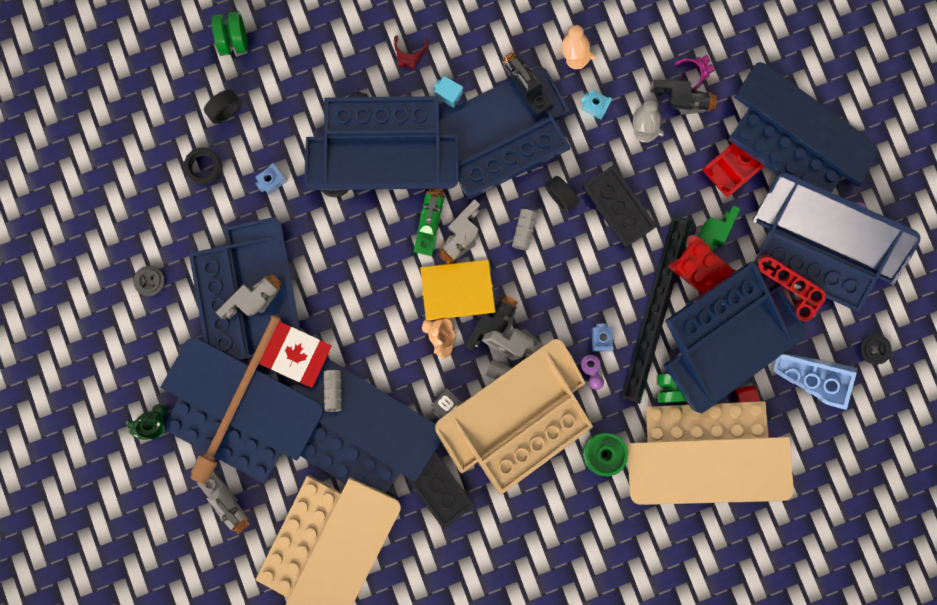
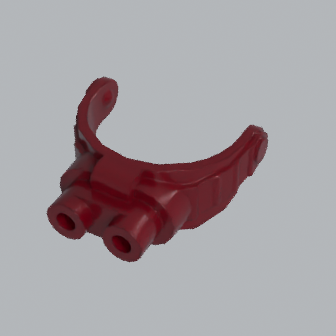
M396 35L394 37V47L397 52L398 67L404 68L406 65L410 69H416V63H419V59L428 48V40H425L424 47L420 52L405 54L397 47L398 36Z

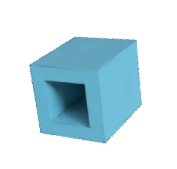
M443 76L442 80H438L433 88L435 90L434 95L439 96V100L453 108L463 94V87Z

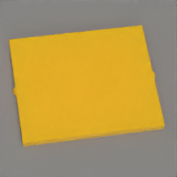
M488 260L420 267L426 320L495 313L493 284H491Z

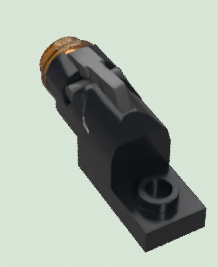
M514 52L506 55L503 59L504 68L516 84L517 91L535 115L539 117L552 109L553 103L543 92L541 83L521 56Z
M653 80L650 85L651 93L660 96L669 93L668 107L678 110L681 115L710 112L716 108L717 96L711 92L692 90L691 92V82Z
M504 295L503 299L500 298L499 303L495 307V313H490L491 316L482 314L465 348L469 351H472L473 348L477 350L482 341L479 338L480 335L484 337L486 333L498 331L505 336L512 325L518 302Z

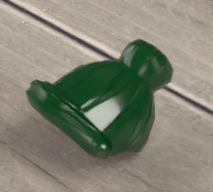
M156 404L151 411L144 412L136 420H126L129 433L134 438L140 440L157 439L165 431L164 417L167 415V408Z

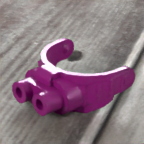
M707 55L702 58L699 56L695 59L686 58L678 60L674 64L678 66L684 62H694L700 67V81L691 88V92L698 89L705 79L710 76L709 74L715 71L713 65L708 64L710 59Z

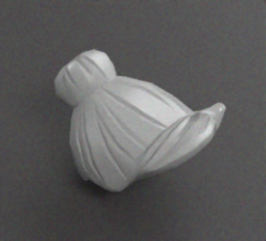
M654 99L646 100L633 115L634 135L639 141L647 143L658 136H664V132L660 129L661 115L658 110V103Z

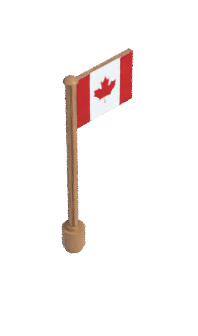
M276 315L270 316L271 321L207 453H204L203 456H198L190 478L202 484H205L207 480L209 481L217 465V462L214 461V455L258 364L312 388L332 345L282 323L281 319Z

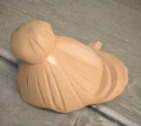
M579 25L572 26L569 29V34L565 36L562 42V53L566 63L573 69H581L590 60L596 58L594 54L590 53V43L583 34V28Z
M448 318L436 321L425 319L422 330L428 333L430 341L435 346L434 353H438L443 359L447 358L452 352L453 341L456 337L452 321Z

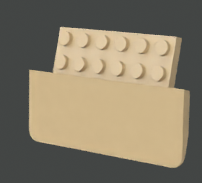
M553 339L439 419L435 425V430L460 473L465 472L478 462L498 494L502 495L593 428L573 395V392L586 383L564 343L558 339Z
M765 401L720 403L713 405L703 413L693 411L690 405L646 407L648 443H627L630 497L634 503L639 505L786 501L793 496L790 437L768 438Z
M308 475L262 565L256 581L288 597L286 605H353L401 510L399 501L351 477L348 479L343 491L340 492Z

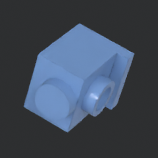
M272 163L270 167L256 176L258 182L255 184L261 192L266 191L270 195L287 181L274 163ZM271 176V181L266 182L265 179Z
M596 324V328L591 329L592 352L613 351V328L608 327V324ZM600 334L606 335L605 341L600 339Z

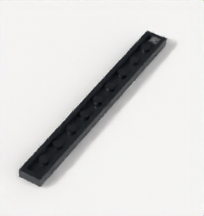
M672 217L621 395L623 400L641 403L677 276L668 266L683 254L692 220L689 218Z

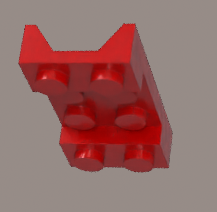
M732 143L706 165L702 171L728 198L761 170L764 165Z
M690 235L688 237V247L682 256L670 263L668 267L700 294H704L737 270H733L710 250L711 247L698 236Z

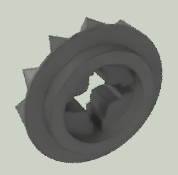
M153 266L140 268L133 280L137 292L144 296H155V294L161 292L162 287L165 285L164 275L161 270ZM145 277H153L152 282L155 286L149 284L146 286L147 281Z

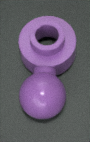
M594 355L585 356L581 361V369L585 374L590 375V387L594 390H599L604 386L603 377L597 373L600 369V361ZM589 361H592L594 363V367H588L587 363Z

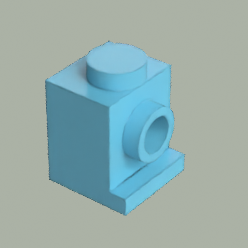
M591 90L589 94L585 93L581 101L584 104L582 110L602 120L612 98H607ZM592 100L599 102V104H594Z

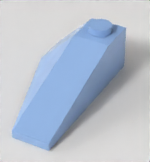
M783 353L776 359L773 372L798 385L810 395L812 394L819 398L823 403L847 410L857 368Z

